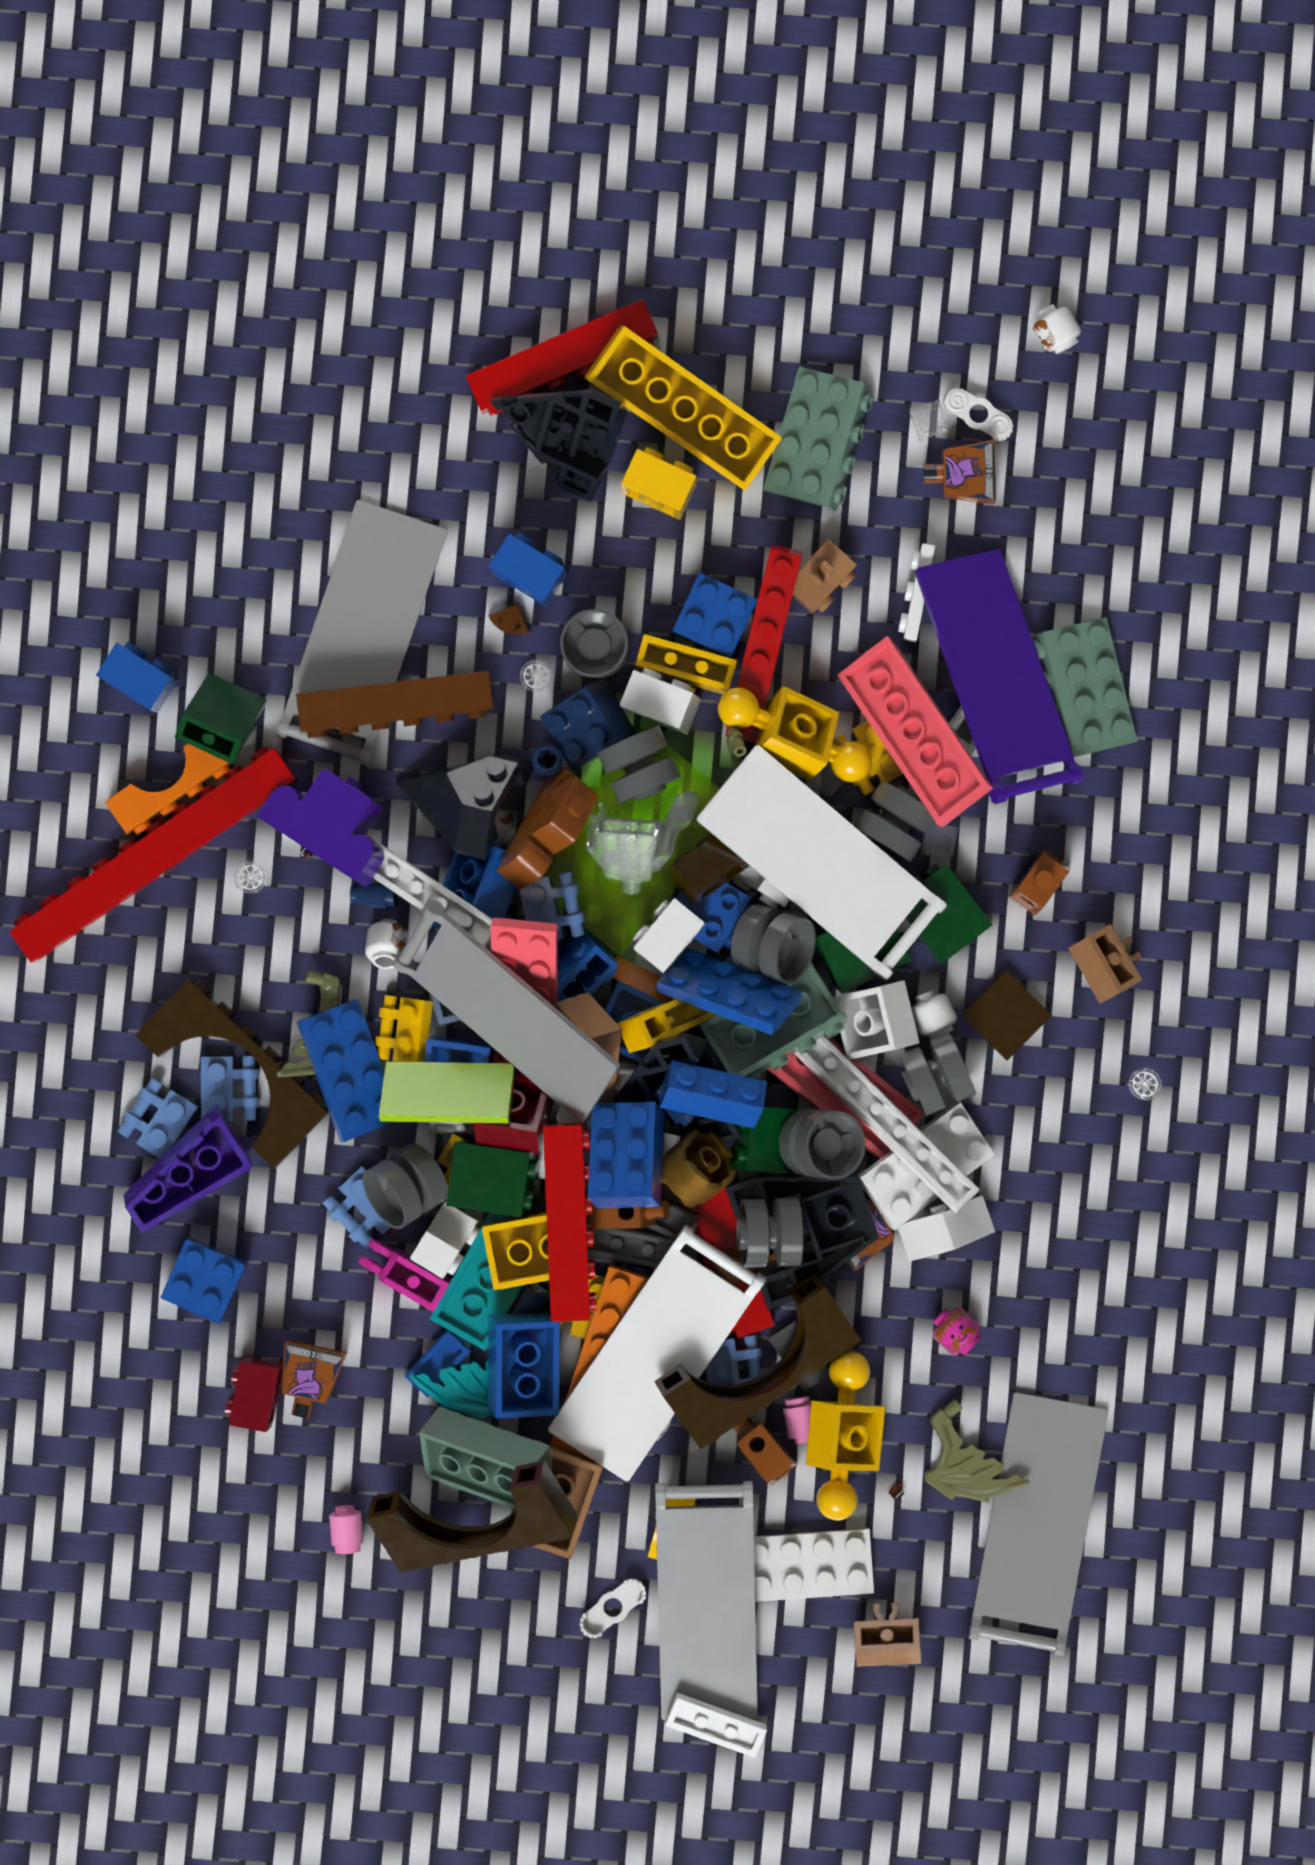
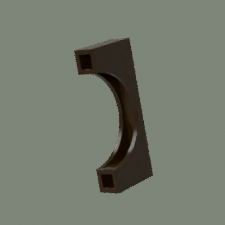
M188 979L135 1036L157 1057H162L167 1051L181 1042L204 1036L230 1040L246 1049L262 1067L270 1090L268 1118L262 1133L251 1147L275 1169L329 1114L325 1099L316 1090L311 1094L303 1086L305 1079L302 1076L277 1077V1072H280L283 1068L279 1063L282 1057L270 1046L264 1049L256 1041L259 1035L246 1023L241 1027L233 1019L236 1013L222 1001L218 1005L210 997L213 991L199 979L195 983L192 979Z
M815 1272L788 1290L795 1303L797 1315L796 1330L785 1355L769 1371L744 1383L718 1385L695 1377L680 1363L654 1381L663 1398L700 1449L716 1442L720 1436L733 1427L741 1425L748 1417L761 1408L769 1406L773 1400L786 1391L798 1386L801 1381L814 1372L820 1371L830 1361L842 1353L851 1350L855 1344L861 1341Z
M543 1460L515 1467L509 1490L514 1498L516 1509L509 1516L496 1523L484 1526H460L446 1523L421 1511L410 1502L401 1490L373 1496L366 1520L401 1573L572 1538L578 1514L549 1466Z

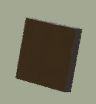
M1006 970L961 1016L1008 1061L1052 1015Z

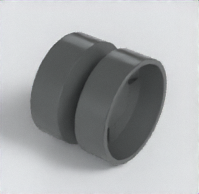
M589 609L577 613L565 624L560 637V649L566 665L575 675L585 680L598 681L602 678L608 679L621 670L628 657L629 642L624 626L614 615L604 610Z
M660 726L641 732L597 753L605 773L622 769L625 772V775L611 784L619 804L635 798L637 801H641L666 790L667 784L682 777L673 757L657 761L653 757L668 746Z
M881 780L871 800L883 810V813L879 815L864 809L854 827L880 846L911 862L922 844L909 833V830L913 828L923 833H929L935 820L919 796L900 785L896 788Z
M756 903L750 906L737 922L731 942L732 959L739 968L763 974L768 978L785 984H791L804 974L811 962L816 943L815 928L812 922L806 918L787 912L784 913L779 909L762 903Z
M949 1032L930 1040L933 1059L929 1061L918 1046L899 1054L905 1070L901 1072L913 1101L919 1102L925 1116L945 1108V1101L941 1091L947 1088L956 1102L976 1094L966 1066Z
M806 1108L793 1113L784 1123L779 1136V1150L786 1166L796 1174L825 1179H842L852 1174L860 1165L865 1152V1136L858 1121L845 1112Z
M415 1143L406 1145L392 1154L389 1160H382L363 1174V1187L371 1206L386 1224L395 1229H402L418 1219L422 1212H429L447 1199L448 1186L441 1168L428 1151Z
M776 1198L773 1204L772 1216H768V1209L764 1199L741 1200L739 1217L736 1224V1236L744 1268L766 1267L770 1249H773L778 1267L801 1265L803 1224L798 1198Z

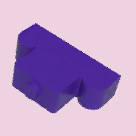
M323 769L305 796L292 787L280 786L271 793L257 815L258 818L366 888L383 863L384 851L382 847L371 838L365 836L382 811V806L362 793L365 786L351 777H348L345 782L327 769Z

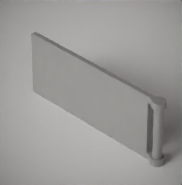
M361 500L356 501L276 736L285 739L289 736L357 759L359 764L369 765L380 730L372 731L371 725L358 726L359 732L350 733L366 739L363 748L329 736L308 738L307 732L300 733V727L291 724L293 716H298L296 694L397 682L447 535L446 529Z
M428 900L423 907V916L405 948L396 955L393 961L394 968L416 980L578 1122L583 1123L619 1069L620 1063L448 916L443 905L438 900ZM434 921L438 922L442 926L417 967L413 958Z
M1018 1392L1013 1394L1001 1463L1004 1464L1002 1473L998 1474V1479H1007L1014 1474H1018L1023 1479H1029L1030 1483L994 1497L968 1639L978 1640L980 1637L1053 1651L1054 1655L1064 1656L1107 1423V1409ZM982 1616L1057 1629V1636L1055 1639L981 1625Z
M743 1481V1484L695 1486H665V1483H655L662 1720L666 1719L677 1693L746 1718H757L753 1481ZM743 1497V1505L666 1507L665 1499Z

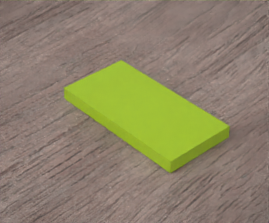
M386 1062L379 1109L380 1121L509 1123L515 1066L511 1063Z

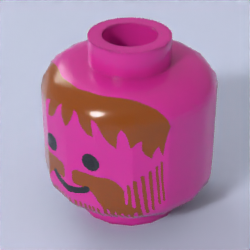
M961 1307L954 1308L951 1312L945 1308L933 1321L937 1325L933 1332L934 1339L952 1355L959 1354L960 1352L965 1355L981 1338L978 1334L980 1330L979 1323Z

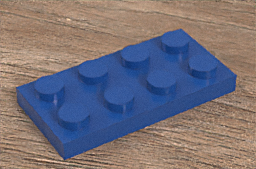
M688 948L657 981L656 988L658 993L773 1035L801 1002L802 991Z
M358 999L297 1021L339 1141L346 1142L394 1123L380 1121L379 1118L384 1070Z

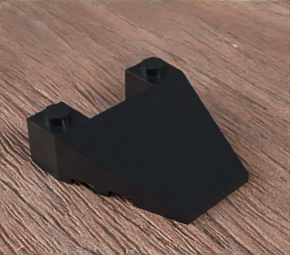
M758 1174L731 1183L725 1187L735 1218L739 1217L742 1199H764L770 1216H772L773 1204L776 1198L799 1199L803 1224L801 1265L786 1266L763 1274L767 1279L761 1287V1292L768 1310L793 1302V1298L788 1291L814 1272L823 1281L879 1238L858 1176H847L842 1179H825L802 1175Z

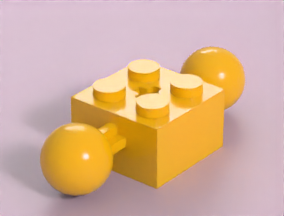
M785 686L766 703L765 710L759 708L755 695L744 688L730 689L719 700L718 714L725 725L738 729H744L750 725L759 728L756 745L762 747L791 773L810 781L827 765L828 761L831 762L834 774L845 782H857L863 779L871 769L872 758L870 752L863 744L855 741H847L840 745L832 743L839 712Z
M852 1350L844 1352L833 1359L829 1366L830 1379L839 1388L838 1401H811L805 1463L808 1466L831 1470L830 1480L820 1487L816 1501L819 1511L826 1518L836 1521L848 1518L857 1507V1493L854 1487L848 1483L849 1470L879 1471L885 1416L884 1406L855 1402L856 1391L861 1389L869 1379L870 1366L862 1354Z

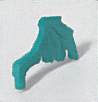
M486 1360L485 1364L486 1370L482 1369L478 1362L461 1364V1371L452 1366L439 1369L438 1377L445 1386L432 1382L425 1373L417 1375L411 1373L409 1375L423 1391L441 1405V1408L473 1416L475 1420L493 1417L488 1409V1360Z

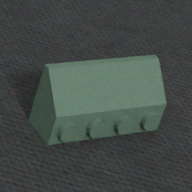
M441 1407L435 1411L419 1431L427 1478L516 1509L509 1488L515 1467L545 1460L550 1470L552 1471L553 1469L549 1445Z

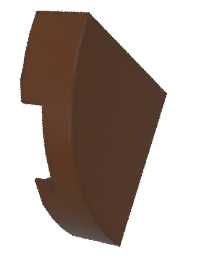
M518 603L488 615L491 622L499 630L507 634L525 635L530 633Z

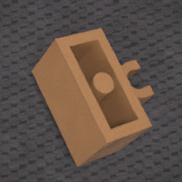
M828 539L798 571L792 596L812 615L817 609L823 613L835 600L831 594L840 585L845 589L857 576L853 572L857 564Z
M1111 924L1068 948L1100 1004L1142 981L1133 964L1134 961L1142 958L1139 952L1134 955L1127 954L1126 945L1133 942V940L1129 936L1120 941Z
M891 1603L892 1613L889 1615V1620H884V1616L880 1613V1604H873L876 1621L854 1622L857 1667L921 1663L919 1618L898 1619V1603Z

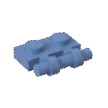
M571 871L559 874L560 886L554 887L552 876L549 874L542 876L536 882L519 890L526 921L558 924V940L565 937L563 926L570 925L572 937L585 935L582 924L585 922L583 911L579 910L576 896L579 890L577 883L573 882ZM564 897L567 914L560 915L556 898Z
M234 1056L201 1057V1118L218 1104L228 1121L235 1120V1108H243L244 1121L256 1120V1108L259 1107V1098H256V1079H259V1069H255V1058L253 1056H243V1069H234ZM234 1079H243V1098H234Z
M152 1077L146 1088L142 1086L137 1094L139 1098L131 1111H126L122 1118L124 1122L119 1128L118 1133L129 1138L135 1128L143 1132L136 1144L160 1159L175 1145L199 1106L173 1089L169 1091L165 1099L161 1098L157 1093L163 1084ZM152 1104L158 1110L151 1121L147 1123L141 1118L149 1105Z
M361 1166L338 1188L347 1197L341 1204L332 1195L322 1204L331 1212L329 1216L335 1222L338 1220L351 1233L349 1237L355 1243L358 1241L367 1250L370 1247L368 1244L372 1239L367 1231L374 1226L383 1235L391 1226L386 1224L371 1206L364 1191L362 1180L366 1169ZM353 1205L367 1218L361 1225L347 1212Z
M757 1335L744 1336L745 1349L736 1350L734 1338H726L706 1367L707 1382L718 1385H734L761 1376L760 1357L763 1356L761 1347H758ZM747 1360L748 1378H739L737 1361Z

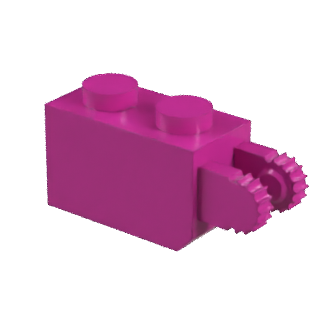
M372 1238L368 1245L375 1252L389 1258L386 1266L384 1267L370 1257L361 1256L358 1262L379 1275L378 1279L385 1285L434 1312L452 1279L446 1275L442 1279L412 1261L410 1254L397 1247L394 1250Z

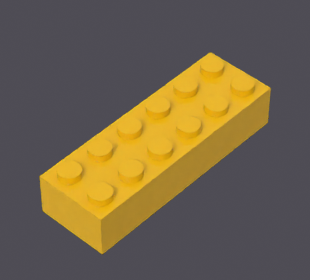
M623 325L619 326L584 377L591 384L611 398L622 402L631 412L745 491L782 439L780 435Z

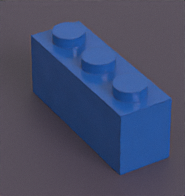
M672 1060L663 1080L660 1108L755 1128L764 1109L767 1081Z

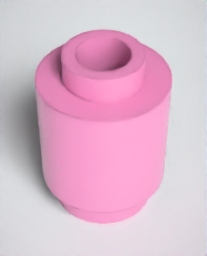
M810 1395L785 1399L786 1407L783 1408L788 1439H794L795 1444L807 1443L811 1411Z
M353 1505L335 1507V1512L329 1514L331 1545L335 1546V1553L352 1554L360 1552V1544L363 1543L361 1511L355 1510Z

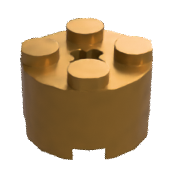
M694 1130L664 1154L662 1160V1182L669 1186L685 1206L693 1208L697 1204H704L733 1181L736 1169L732 1170L729 1160L733 1154L726 1143L714 1133L710 1132L708 1135L698 1133V1130Z

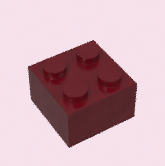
M515 1074L509 1123H473L476 1144L539 1154L543 1142V1124H548L554 1100L528 1077Z
M246 1356L240 1363L238 1362L237 1365H234L231 1384L236 1385L235 1394H231V1397H228L225 1409V1416L230 1417V1426L261 1432H268L273 1426L283 1373L282 1362Z

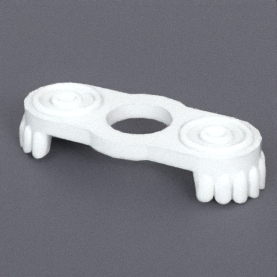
M962 388L951 389L944 396L943 406L947 414L956 415L964 420L970 428L981 430L990 435L992 440L1004 441L1013 432L1012 419L994 408L987 399L977 398ZM980 404L987 409L988 417L984 422L976 423L971 420L969 411L974 405Z
M637 1579L625 1580L613 1591L603 1594L598 1603L586 1613H583L580 1618L579 1625L584 1635H588L589 1638H592V1636L593 1638L601 1637L603 1631L608 1627L624 1620L628 1612L636 1605L643 1604L646 1599V1590L642 1582ZM610 1598H616L622 1603V1611L617 1616H609L604 1611V1603Z

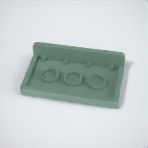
M799 367L779 433L782 439L774 450L763 490L836 511L838 505H842L845 500L847 488L844 485L847 474H851L854 469L856 460L855 455H853L856 444L861 442L864 435L865 427L862 423L865 413L870 411L873 404L874 396L871 393V388L863 382Z
M1107 617L1034 635L1032 640L1073 757L1138 742Z
M811 962L797 981L787 984L802 991L801 1002L773 1035L719 1015H715L699 1025L701 1033L705 1039L709 1040L726 1072L760 1079L762 1077L760 1073L771 1067L774 1071L790 1061L788 1059L790 1055L797 1051L800 1054H804L817 1045L816 1040L825 1035L831 1038L845 1029L843 1024L847 1021V1015L844 1011L841 1012Z

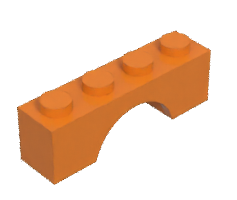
M187 744L184 746L186 762L183 774L172 787L160 792H147L134 784H130L105 801V804L126 834L135 832L138 836L152 825L150 820L160 813L163 817L171 814L179 806L177 802L186 795L189 799L195 797L205 788L203 783L212 777L216 781L224 777L227 772L232 770L229 766L231 764Z

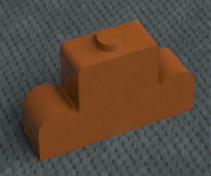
M562 767L555 775L546 776L496 871L519 890L536 882L551 865L552 856L577 840L599 795L566 767Z

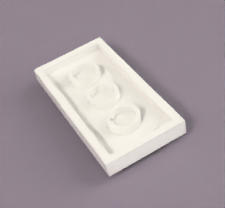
M955 1102L919 1129L966 1176L995 1155L961 1102ZM892 1150L858 1175L861 1185L889 1227L893 1230L899 1228L938 1198Z
M869 1528L754 1536L755 1602L874 1593Z

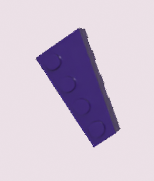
M218 1104L207 1112L123 1194L125 1208L142 1233L253 1168L249 1152Z

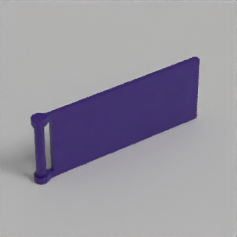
M991 550L917 568L915 575L984 773L993 787L989 791L991 801L994 804L1006 802L1009 797L1064 783H1069L1070 785L1081 783L1083 779L1081 768L1073 757L1001 550ZM1062 761L1064 764L1063 771L1008 785H1003L999 777Z

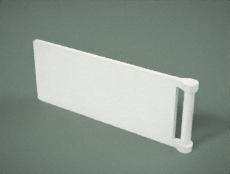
M759 745L753 747L696 818L702 826L885 981L893 974L892 968L937 913H942L947 906L944 901L923 886ZM922 898L928 905L883 961H878L874 956Z
M686 1224L560 1409L559 1416H555L548 1427L550 1433L624 1481L631 1479L675 1414L663 1398L654 1381L680 1363L688 1372L699 1378L767 1279L760 1272L755 1274L748 1268H744L742 1264L694 1234V1229ZM685 1244L691 1246L749 1284L748 1288L743 1292L680 1250Z

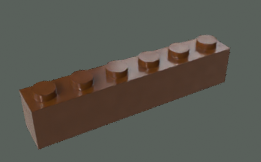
M489 671L296 694L300 733L307 732L308 738L327 736L326 730L338 728L340 734L359 732L358 726L371 725L372 731L390 729V722L403 721L404 727L423 725L422 718L435 717L436 723L455 721L454 714L467 713L468 719L487 717L486 710L493 709Z

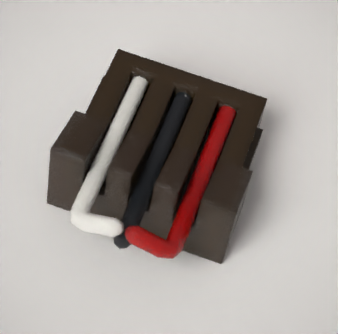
M895 1484L888 1493L896 1501L904 1495L901 1489L905 1490V1488L901 1484L898 1486Z

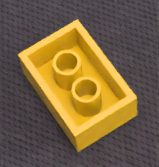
M646 447L644 452L637 449L621 482L622 494L681 520L696 487V475L693 474V468L679 461H675L674 465L663 461V454Z
M546 1212L482 1224L493 1290L549 1280Z

